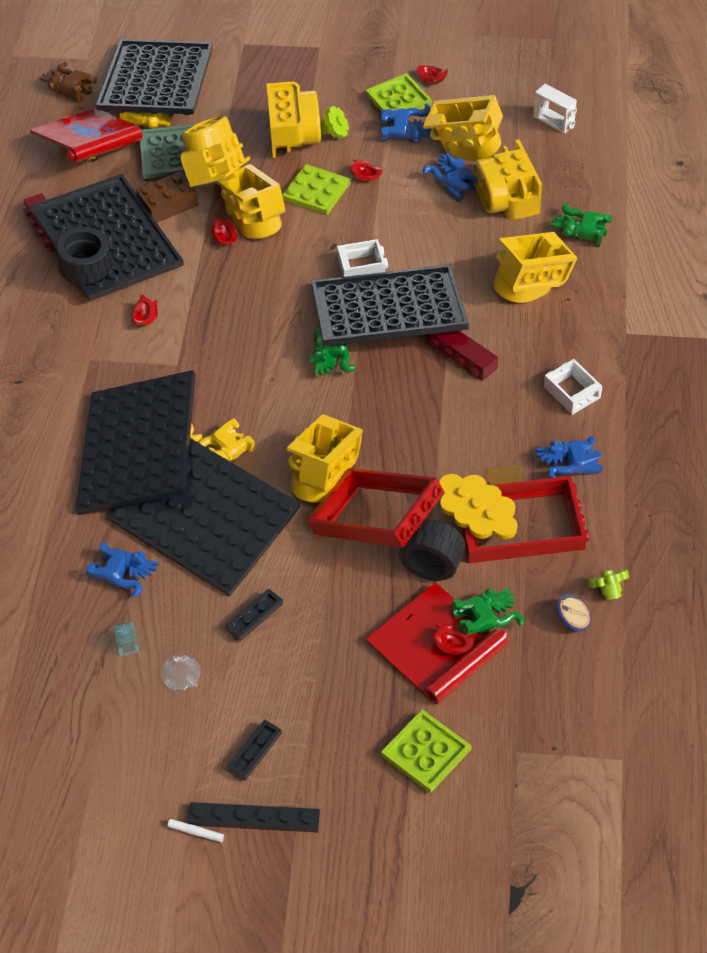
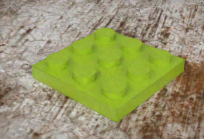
M407 73L366 89L367 97L380 111L399 108H417L421 110L425 108V103L430 106L432 105L431 98Z
M305 164L282 197L284 201L328 215L350 185V178Z
M422 709L381 751V756L431 794L471 751L472 746Z

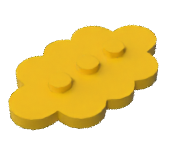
M448 474L440 479L439 482L444 490L440 501L441 510L448 516H454V521L458 526L469 528L470 533L480 539L488 538L492 534L504 540L515 536L518 527L517 521L513 518L516 508L515 503L508 497H502L501 490L498 487L487 485L484 478L479 475H469L463 479L458 475Z

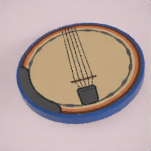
M565 594L559 598L557 611L564 624L575 631H584L589 628L592 616L586 603L573 594Z

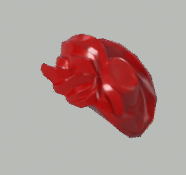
M419 65L417 73L426 84L430 85L432 83L434 85V83L438 84L446 78L448 69L443 70L433 66Z
M353 160L354 164L350 165L351 173L363 181H373L379 178L383 172V168L369 165L362 160Z
M227 218V221L213 219L212 237L217 244L222 246L229 245L238 240V231L229 218Z
M140 295V300L132 310V323L136 325L153 323L158 317V301L155 299L153 302L144 295Z
M447 624L436 625L439 629L433 634L432 639L443 652L460 655L466 653L472 647L474 642L472 636L456 631L453 626Z

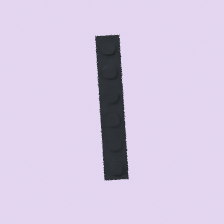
M190 802L187 823L202 827L318 833L320 809Z

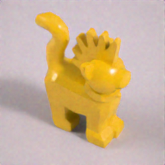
M120 112V119L137 126L143 125L145 128L149 127L150 129L163 128V126L169 127L172 118L167 113L163 115V113Z
M235 418L215 430L212 435L199 441L205 447L208 445L214 446L217 450L211 447L209 449L230 462L238 458L245 451H254L255 442L250 436L243 438L244 435L242 433H236L234 428H238L239 423Z

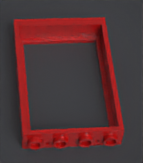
M348 468L306 521L315 535L403 548L444 494V490L436 477ZM361 488L420 495L394 530L335 522Z
M571 476L493 486L501 490L502 497H508L512 500L564 495L573 537L478 548L476 537L470 533L469 528L461 527L469 564L585 550L586 542L589 541L588 530L584 529L585 517L584 514L580 513L581 502L579 498H576L577 486L576 483L572 482Z

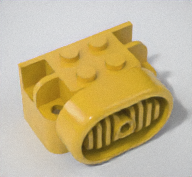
M296 82L268 83L267 97L273 158H276L277 148H287V153H291L290 147L319 144L321 142V127L317 92L314 90L300 91V86Z
M495 95L434 101L423 128H432L430 132L431 138L433 140H440L443 149L450 155L467 160H478L490 157L499 150L501 138L498 128L503 115Z
M226 116L205 120L182 133L186 150L181 154V162L190 187L227 178L250 160V156H243L241 150L243 144L238 142L236 133L232 132Z
M519 139L516 140L515 150L509 151L506 146L501 147V153L494 154L493 157L474 161L472 174L478 180L477 183L474 182V186L488 213L492 214L503 211L506 218L511 220L540 214L542 183Z
M251 164L237 169L227 178L215 181L221 186V197L225 200L226 211L228 215H231L232 222L242 235L250 239H261L269 237L280 230L282 226L280 215L285 213V205L279 183Z
M554 232L499 238L498 242L505 250H500L496 254V258L501 266L494 278L493 287L501 297L515 303L530 302L547 294L552 287L563 285L568 280L577 257Z
M324 414L308 428H305L303 433L297 436L287 447V451L292 452V456L288 459V465L292 471L290 487L293 494L306 502L321 503L346 470L352 468L356 463L363 429Z

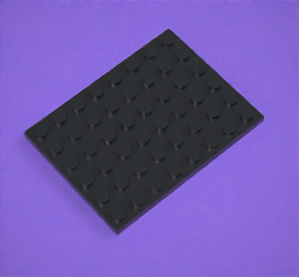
M120 39L96 103L97 111L194 115L213 50V43Z
M123 174L30 206V212L49 238L55 250L56 242L60 235L72 228H95L107 237L111 262L109 272L100 281L91 284H78L89 301L184 266V260ZM84 252L77 253L72 257L84 259L95 254Z
M451 265L312 280L324 346L353 344L364 341L370 342L381 339L388 340L398 337L406 338L408 336H423L426 334L469 329V322Z
M193 370L91 392L75 509L78 515L185 494L196 374Z
M190 438L185 494L117 507L108 518L125 531L228 596H231L298 512L301 505L296 500Z

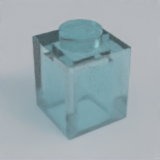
M134 622L113 626L120 656L140 652Z

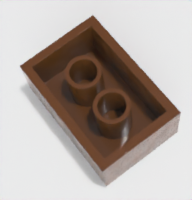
M182 171L136 189L138 197L157 223L198 206L197 191L194 187H190L188 179Z

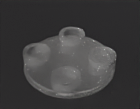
M189 655L172 656L162 664L160 669V679L169 691L194 688L198 685V680L201 676L200 664Z

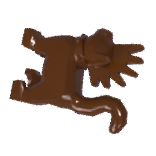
M66 62L58 64V74L51 70V73L47 71V75L42 74L40 76V80L48 83L47 86L50 90H57L59 93L62 92L73 96L77 102L83 100L80 94L82 90L85 91V94L89 95L93 92L91 83H97V77L94 75L65 68L68 65Z

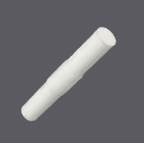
M170 819L168 822L169 828L220 843L223 842L224 834Z

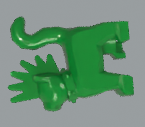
M564 203L562 211L566 215L561 214V217L555 216V220L552 219L550 226L561 229L566 237L573 236L574 238L579 237L580 239L590 240L600 247L603 242L602 237L608 233L605 225L612 222L613 216L592 211L570 209V203ZM570 216H577V217H579L581 220H580V222H579V221L575 222V217H573V218L571 219Z
M314 329L313 339L315 346L312 353L313 356L309 358V362L311 365L316 366L315 375H318L319 371L322 376L330 374L329 369L334 371L336 358H341L339 366L345 373L353 372L356 366L347 365L350 361L348 353L349 344L324 346L321 329Z
M488 588L481 595L471 597L462 602L454 599L452 602L454 617L461 618L470 615L472 619L471 621H460L462 633L470 635L477 632L491 631L495 627L508 625L511 620H516L519 626H523L524 617L522 614L516 611L508 612L503 617L498 618L491 610L493 609L500 614L501 611L506 612L507 608H513L511 603H515V599L512 598L514 593H509L510 588L500 592Z

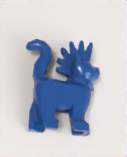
M425 103V110L423 111L417 108L381 110L382 123L393 121V126L382 128V141H386L388 138L411 139L417 143L421 137L431 138L430 132L432 129H424L423 125L425 122L421 123L422 119L418 122L414 119L412 126L408 125L410 116L427 117L431 110L430 105Z
M446 152V156L442 154L441 158H438L439 162L437 163L438 166H441L440 170H444V174L447 173L446 175H442L435 166L428 165L423 169V174L432 172L434 178L443 184L444 188L457 202L465 198L461 194L463 190L469 191L471 187L476 191L474 182L477 183L478 181L476 176L465 166L462 158H453L448 152Z
M589 436L585 441L560 442L553 440L549 443L550 447L535 449L538 452L536 456L541 457V462L547 460L546 465L554 462V465L557 462L561 465L563 459H567L568 466L550 467L547 471L548 478H556V473L561 475L572 473L595 474L602 473L603 466L597 464V459L601 457L600 451L594 450L593 452L592 445L596 442L593 436Z
M102 542L99 550L103 552L101 558L107 561L105 566L102 567L97 562L95 564L90 563L86 573L87 576L103 580L112 586L117 585L124 589L134 588L132 597H137L142 593V585L136 580L123 579L126 570L129 569L130 577L135 575L137 579L138 575L145 579L146 574L152 576L151 571H157L154 566H159V563L146 560V554L142 551L133 553L109 548L106 542Z

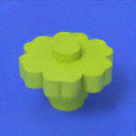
M334 105L325 109L324 119L320 123L321 132L325 135L331 134L334 138L337 137L338 139L347 136L349 126L344 112Z
M610 569L600 572L601 575L587 580L589 588L600 587L602 596H605L606 600H612L621 597L622 588L620 582L628 579L629 574L628 570L612 571Z

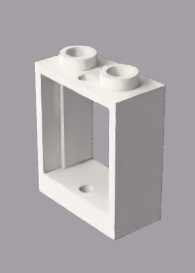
M544 84L535 92L533 117L565 134L575 126L577 100ZM549 102L565 109L564 116L549 109Z
M378 239L337 246V258L343 277L386 272L385 269L388 268L387 258L383 257L384 248L379 245ZM375 255L377 263L350 267L349 259Z
M575 359L563 363L559 368L549 371L545 375L544 388L572 415L601 398L602 385ZM570 376H573L585 388L572 397L558 385V383Z

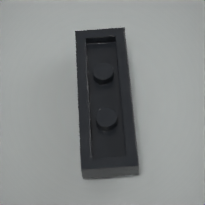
M267 589L226 625V630L241 642L283 605V599L270 589Z
M264 719L227 766L228 771L246 781L281 736L282 729Z

